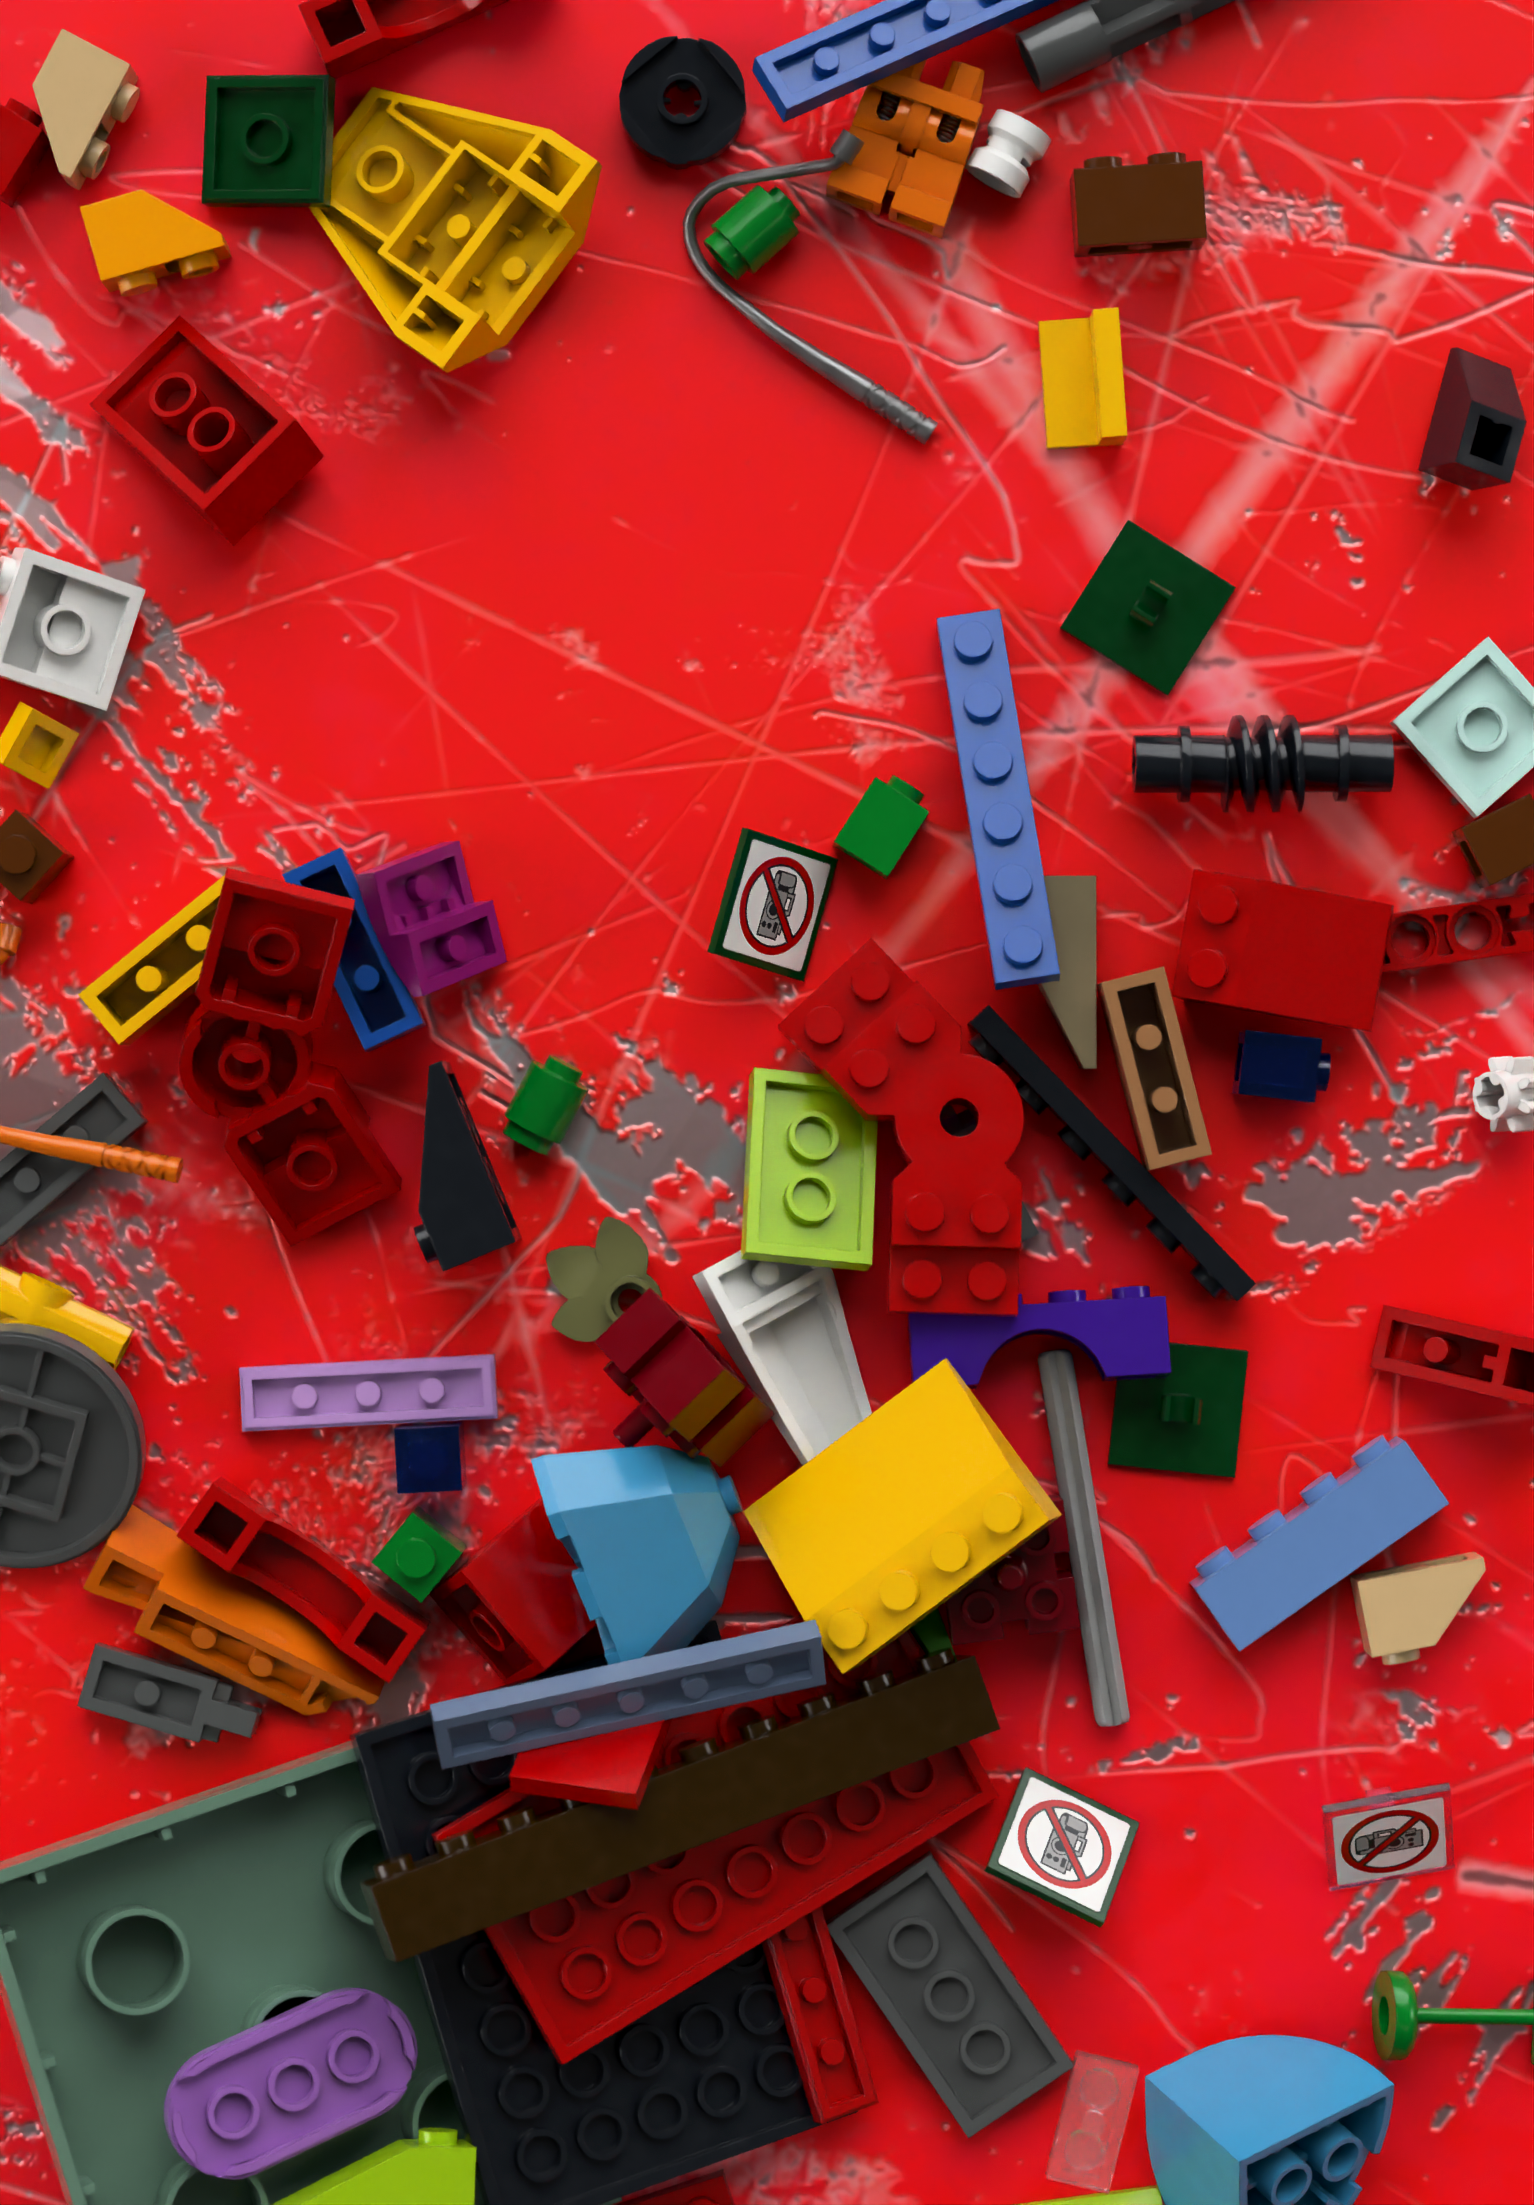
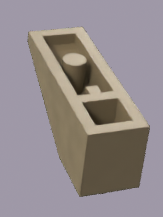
M1044 876L1060 970V980L1040 983L1037 986L1079 1069H1097L1096 876Z

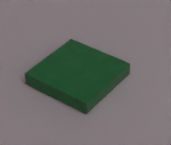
M330 75L207 76L202 204L208 207H330L336 80Z

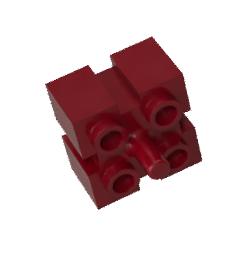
M651 1288L640 1296L594 1341L611 1360L603 1370L627 1395H633L640 1403L613 1430L614 1436L626 1448L633 1447L655 1426L665 1437L670 1436L690 1458L694 1459L702 1452L716 1465L721 1467L775 1415L774 1411L734 1371L712 1344L684 1317L679 1316Z
M1059 1494L1048 1496L1062 1516L945 1602L949 1634L953 1645L1003 1639L1002 1622L1023 1619L1029 1635L1081 1628L1074 1576L1069 1569L1056 1570L1054 1553L1070 1551L1064 1502Z

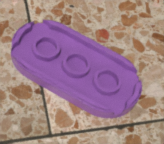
M341 1988L307 2001L216 2043L188 2059L175 2074L166 2094L164 2122L168 2137L177 2153L188 2164L205 2174L232 2180L258 2174L377 2118L393 2108L408 2088L406 2085L411 2079L412 2069L415 2071L418 2047L412 2025L399 2007L385 1997L366 1989Z

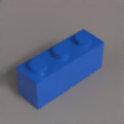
M340 847L282 874L287 883L355 899L354 910L334 986L364 1050L371 1052L427 1026L414 997L399 978L377 938L361 896L356 874L345 851Z

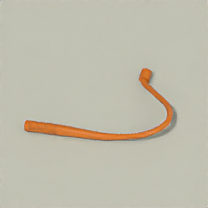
M0 923V965L7 960L8 956L16 955L22 934V929L7 923ZM0 1126V1143L101 1168L106 1167V1169L110 1170L116 1169V1171L135 1173L144 1177L151 1178L152 1176L155 1179H165V1181L178 1183L182 1174L183 1158L169 1157L164 1154L159 1155L144 1150L142 1152L129 1147L122 1148L115 1144L108 1145V1143Z

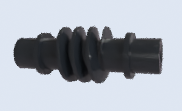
M1235 715L1230 721L1226 737L1224 735H1191L1189 726H1179L1177 735L1133 736L1132 786L1134 793H1177L1178 802H1189L1191 793H1220L1223 812H1228L1234 791H1241L1247 812H1254L1259 792L1267 791L1272 812H1279L1285 791L1292 790L1297 810L1301 812L1305 792H1333L1335 802L1347 801L1348 792H1391L1393 786L1394 746L1392 736L1349 735L1346 725H1336L1333 735H1301L1294 715H1286L1281 721L1276 737L1269 716L1260 715L1257 717L1250 737L1244 717L1242 715Z

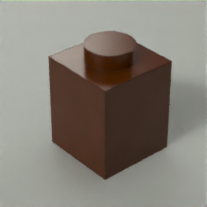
M1531 794L1518 798L1452 832L1480 889L1491 886L1534 864V800Z
M15 810L0 826V883L20 901L32 904L72 861L74 856L28 814Z

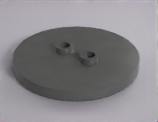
M0 1323V1566L11 1568L52 1566L77 1558L94 1549L107 1539L125 1518L143 1479L146 1464L145 1430L142 1417L130 1390L119 1374L95 1351L83 1343L49 1328L21 1323Z

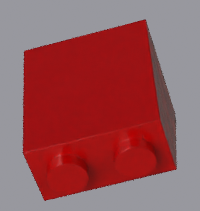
M542 1497L429 1593L506 1685L526 1678H533L547 1670L596 1625L595 1619L590 1621L572 1578V1571L579 1567L575 1565L573 1558L560 1539H556L547 1517Z

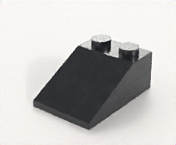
M439 1061L429 1066L419 1197V1214L423 1224L414 1227L415 1235L428 1263L439 1260L443 1271L514 1243L522 1238L452 1066L447 1061Z

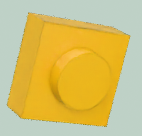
M20 701L0 737V764L49 789L79 733Z

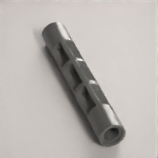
M1089 0L1018 32L1015 37L1025 67L1037 89L1043 93L1111 61L1112 58L1175 28H1181L1191 23L1194 19L1235 0Z

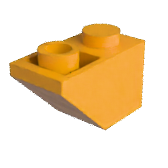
M142 189L79 207L100 280L109 292L120 290L121 296H133L153 290L158 286L157 278L181 272L182 277L185 279L210 274L220 268L219 260L232 257L229 246L220 232Z

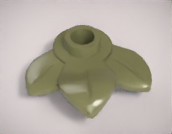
M606 1217L598 1230L595 1248L590 1246H567L547 1254L546 1263L551 1280L559 1292L568 1299L555 1314L552 1326L566 1337L583 1342H591L598 1339L624 1313L619 1306V1296L624 1290L634 1289L643 1295L651 1288L662 1298L658 1284L647 1274L648 1248L642 1238L629 1225L616 1218Z

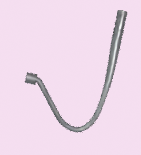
M843 129L829 150L834 154L833 157L739 172L724 176L708 184L692 200L686 209L682 223L684 243L688 255L700 275L717 293L770 339L859 402L865 403V406L870 409L872 408V410L874 409V412L883 418H888L892 424L901 430H906L907 434L915 436L916 440L925 445L938 425L936 421L930 417H925L924 413L916 411L915 407L905 401L903 402L889 390H884V387L880 384H875L874 380L784 328L740 296L710 267L702 255L696 239L695 224L698 214L716 194L739 185L827 172L840 168L844 162L851 165L865 142Z

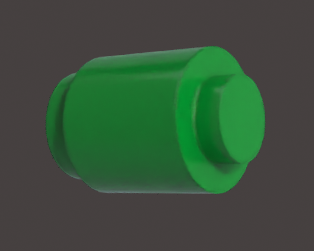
M756 185L711 225L714 232L704 240V244L719 264L734 279L738 280L747 271L751 274L757 272L799 234L793 221L800 214L788 197L776 186L769 192H766L762 187Z
M549 1055L545 1064L532 1061L504 1114L509 1120L503 1133L536 1152L548 1155L554 1143H562L589 1091L588 1088L579 1083L583 1072Z

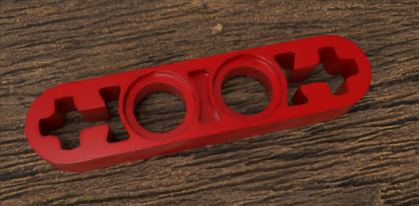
M1534 893L1392 913L1384 958L1386 963L1383 964L1382 973L1533 952L1534 937L1531 930L1508 932L1507 936L1511 941V946H1501L1503 925L1496 908L1506 907L1505 920L1525 917L1529 915V904H1534ZM1466 913L1481 915L1487 921L1490 928L1487 942L1476 950L1463 947L1455 936V925L1458 919ZM1403 922H1414L1420 925L1427 937L1424 951L1413 959L1398 955L1392 945V934L1395 928Z

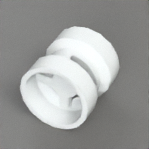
M997 109L987 126L989 134L986 141L987 146L975 148L965 168L975 178L994 190L1013 198H1020L1030 180L1026 168L1030 167L1033 161L1042 159L1051 143V138L1039 127L1021 116L1003 109Z

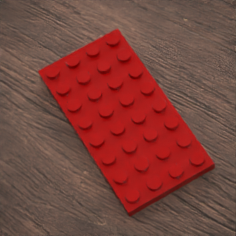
M800 1614L780 1627L805 1621ZM907 1630L862 1665L842 1674L823 1648L825 1685L673 1718L656 1761L657 1769L680 1761L678 1750L694 1742L715 1737L717 1746L740 1738L737 1727L749 1721L774 1715L777 1723L798 1716L800 1713L797 1704L812 1697L833 1692L837 1701L858 1693L856 1682L870 1675L892 1670L894 1677L897 1678L916 1671L917 1668L914 1660L922 1655ZM968 1741L485 1928L484 1931L557 2062L564 2065L996 1799L999 1795ZM510 1787L431 1835L434 1841L437 1842L450 1835L472 1830L474 1837L478 1838L499 1830L496 1819L503 1815L530 1806L534 1807L535 1813L538 1815L559 1807L560 1804L558 1798L512 1792Z

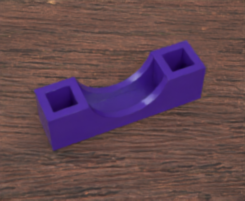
M1129 1286L1111 1289L1112 1299L1087 1301L1086 1290H1063L1049 1292L1048 1303L1023 1304L1022 1294H1019L1017 1317L908 1314L912 1383L943 1359L947 1358L969 1389H976L984 1367L990 1358L1009 1342L1030 1335L1055 1336L1074 1344L1090 1358L1103 1382L1167 1378L1171 1374L1166 1296L1150 1297L1149 1286Z

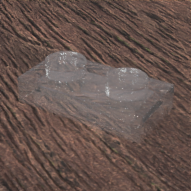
M1076 2050L1073 2059L1074 2067L1070 2071L1045 2174L1049 2180L1109 2194L1140 2070L1136 2064Z

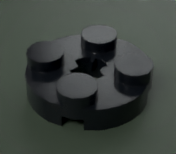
M678 36L663 37L641 49L626 67L619 94L622 124L632 143L650 159L664 163L669 168L676 170L686 169L694 165H702L723 154L739 135L746 115L744 80L734 60L720 46L701 38L698 41L691 38L678 39ZM677 86L683 93L691 88L695 89L701 97V100L694 101V106L699 109L689 117L682 112L675 116L670 114L665 108V105L672 103L671 98L665 97L670 89Z

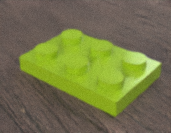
M754 1067L749 1075L741 1259L867 1271L872 1265L878 1121H865L822 1074Z

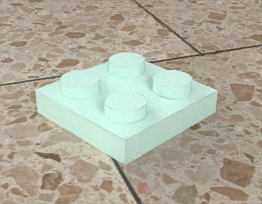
M1489 636L1390 722V725L1473 818L1481 815L1534 767V687Z

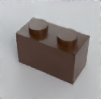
M1179 152L1159 153L1148 156V164L1122 166V158L1115 156L1095 157L1085 160L1084 168L1074 169L1070 178L1074 257L1201 249L1207 239L1202 161L1186 162V154Z

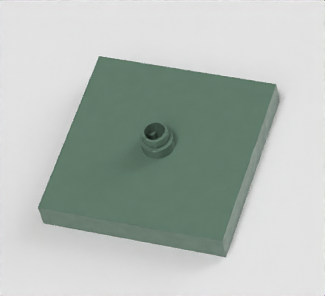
M351 1741L0 1861V1994L67 2205H271L399 2139H418V2129L420 2128L457 2129V2139L466 2140L414 1958L410 1957L397 1963L385 1958L360 1886V1882L376 1877L373 1866L385 1861ZM341 1988H361L373 1991L399 2007L410 2021L418 2047L415 2071L412 2069L411 2079L406 2085L408 2088L400 2101L379 2117L258 2174L242 2179L232 2180L205 2174L188 2164L173 2147L164 2122L165 2098L170 2083L177 2071L196 2053L318 1996ZM475 2175L474 2205H484ZM619 2197L600 2205H612L622 2201V2198Z

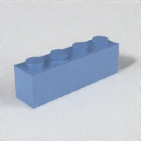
M1383 1435L1374 1438L1351 1456L1356 1463L1352 1468L1336 1479L1331 1472L1320 1476L1299 1493L1304 1500L1301 1504L1284 1516L1279 1509L1269 1512L1248 1528L1247 1531L1252 1537L1250 1540L1233 1552L1225 1545L1209 1554L1195 1566L1200 1575L1189 1583L1239 1652L1449 1504L1405 1440L1396 1436L1387 1442Z

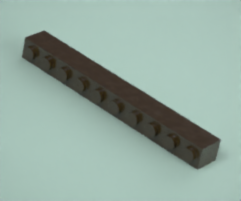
M950 1647L940 1649L916 1658L914 1660L917 1668L916 1671L895 1678L892 1670H886L858 1680L856 1686L859 1692L836 1701L834 1693L829 1692L797 1704L800 1715L777 1723L774 1715H768L737 1727L740 1738L717 1746L715 1737H711L684 1746L678 1750L680 1761L657 1769L655 1763L638 1810L558 1798L559 1807L536 1815L534 1807L530 1806L497 1818L496 1822L499 1830L475 1838L472 1830L462 1831L445 1837L434 1843L438 1853L413 1862L411 1854L406 1853L374 1865L373 1870L376 1877L360 1882V1886L385 1958L396 1963L999 1730L1000 1727L975 1656H953Z

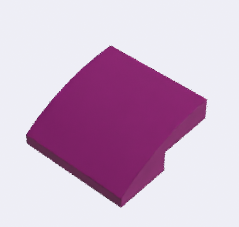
M460 841L441 842L356 874L361 896L377 938L394 970L413 997L425 996L507 962L493 900L474 902Z

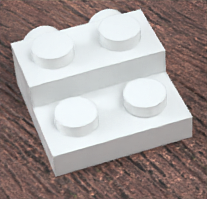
M15 547L11 558L3 555L0 557V677L107 711L146 589L28 548Z

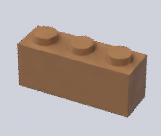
M1160 967L1097 984V991L1142 1165L1146 1170H1153L1211 1155L1212 1151L1165 968Z

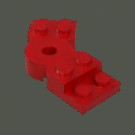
M227 867L195 992L201 1004L191 1015L185 1029L179 1057V1072L188 1096L202 1111L215 1118H219V1114L229 1118L223 1147L289 1245L293 1246L401 1190L402 1178L369 1130L370 1117L338 1068L311 1061L313 1050L311 1032L323 1026L352 918L355 899ZM245 1049L253 1051L261 1059L254 1063H244L237 1060L231 1053Z
M871 938L778 1025V1029L865 1121L892 1122L893 1120V1130L897 1145L909 1165L893 1179L891 1184L888 1313L1017 1317L1019 1250L1021 1249L1023 1183L1005 1164L1013 1155L1022 1136L1024 1110L1020 1094L1013 1081L1000 1067L982 1057L961 1053V1026L918 981L913 982ZM957 1104L967 1107L974 1115L975 1130L962 1137L953 1136L946 1132L940 1122V1113L947 1106Z

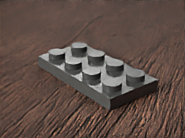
M930 1851L826 1921L829 1934L968 2138L1074 2067L1072 2059Z

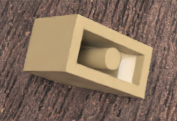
M1473 1551L1350 1575L1364 1651L1372 1658L1381 1656L1384 1665L1406 1663L1421 1658L1419 1649L1437 1644L1486 1571L1484 1557Z

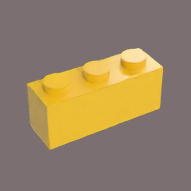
M225 875L78 994L119 1045H131L196 992Z

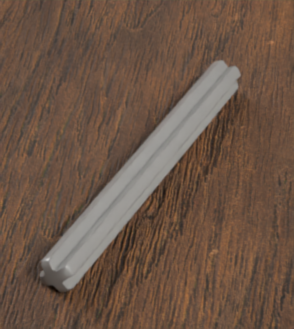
M1068 1349L1050 1350L1039 1354L1038 1365L1058 1491L1064 1502L1070 1546L1068 1554L1071 1573L1074 1576L1080 1629L1094 1717L1099 1726H1117L1128 1722L1130 1714L1073 1356Z

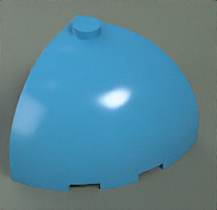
M1256 2035L1225 2040L1202 2048L1169 2065L1161 2067L1159 2070L1145 2076V2113L1150 2161L1164 2204L1353 2205L1363 2189L1355 2180L1369 2151L1372 2154H1379L1383 2146L1393 2106L1394 2083L1367 2061L1349 2051L1322 2041L1286 2035Z

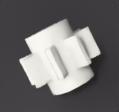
M1502 1056L1489 1058L1488 1066L1490 1072H1485L1474 1079L1473 1102L1475 1111L1485 1119L1491 1120L1490 1131L1492 1132L1512 1131V1133L1534 1131V1057Z

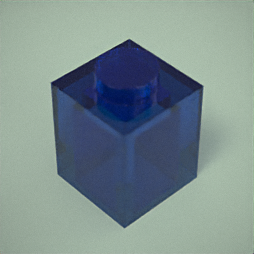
M1251 1030L1239 1031L1232 1094L1315 1103L1316 1090H1327L1331 1055L1330 1053L1321 1052L1322 1039Z
M464 1421L400 1424L394 1429L398 1494L461 1491L467 1485Z

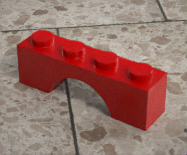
M308 0L299 4L298 7L328 75L336 79L510 0Z
M223 1477L212 1483L176 1535L227 1572L258 1585L291 1606L318 1627L332 1641L335 1647L387 1683L391 1681L430 1624V1621Z

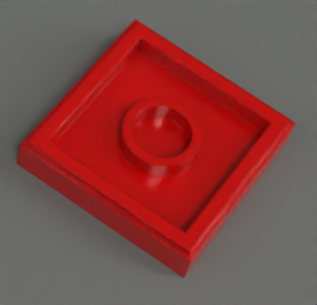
M672 1719L519 1752L509 1775L512 1792L638 1810Z

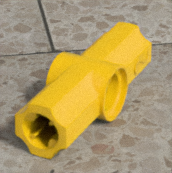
M0 1265V1323L30 1324L63 1333L83 1343L108 1362L114 1370L117 1369L130 1344L135 1330L134 1327L74 1300V1293L54 1282L25 1271L21 1275Z

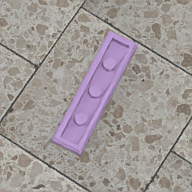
M495 1354L246 1366L239 1368L242 1432L498 1418Z

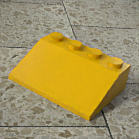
M947 1358L943 1359L743 1511L803 1620H816L822 1638V1646L842 1674L862 1665L1062 1516Z

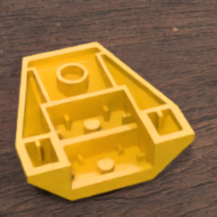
M372 87L333 138L330 207H309V209L395 336L448 373L507 345L584 243L602 165L551 129Z

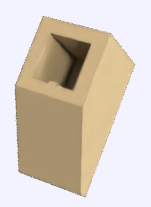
M62 28L32 87L58 171L68 185L80 190L86 177L95 179L101 172L110 152V145L105 141L116 120L124 123L134 110L140 95V88L135 86L139 78L131 64Z

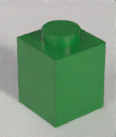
M892 775L887 784L875 777L836 837L833 846L884 879H887L930 812L919 805L924 798V794Z
M417 1506L374 1558L372 1563L422 1603L467 1546Z

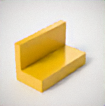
M1119 307L1093 309L1089 318L1038 321L1047 450L1123 445L1128 434Z

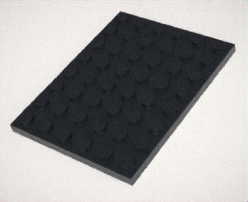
M709 1620L687 1647L722 1640L716 1620ZM604 1653L538 1674L533 1678L519 1680L488 1691L608 1665ZM430 1709L349 1735L385 1860L410 1853L413 1862L438 1853L431 1834L511 1787L509 1775L518 1753L442 1769ZM484 1929L413 1956L464 2136L467 2142L476 2147V2178L484 2205H600L823 2125L815 2123L811 2114L761 1943L564 2065L557 2062Z

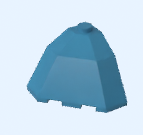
M659 1445L550 1454L531 1459L547 1517L556 1539H560L573 1558L575 1565L579 1567L572 1571V1578L590 1621L594 1619L596 1621L608 1665L686 1648L721 1608L735 1559L740 1535L733 1515L742 1512L743 1507L732 1477L728 1475L720 1478L708 1457L697 1455L692 1459L684 1451Z

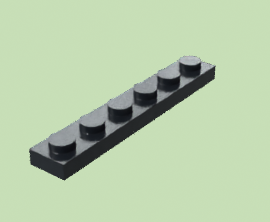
M989 1005L984 1007L968 1023L969 1027L976 1033L968 1041L969 1044L982 1058L989 1060L997 1066L1004 1062L1018 1076L1020 1081L1015 1086L1020 1097L1038 1115L1048 1108L1065 1125L1057 1135L1082 1161L1092 1154L1109 1171L1101 1181L1126 1207H1129L1135 1200L1139 1202L1153 1217L1145 1227L1170 1253H1173L1179 1246L1187 1252L1197 1263L1190 1271V1274L1213 1298L1217 1299L1225 1292L1231 1299L1238 1301L1256 1284Z

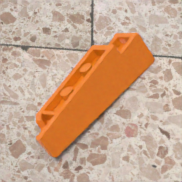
M131 1505L120 1525L107 1538L83 1589L143 1610L134 1633L305 1716L327 1712L332 1702L358 1697L364 1700L367 1705L376 1704L385 1683L383 1679L335 1647L332 1641L318 1627L291 1606L258 1585L227 1572L178 1538L176 1531L144 1511Z

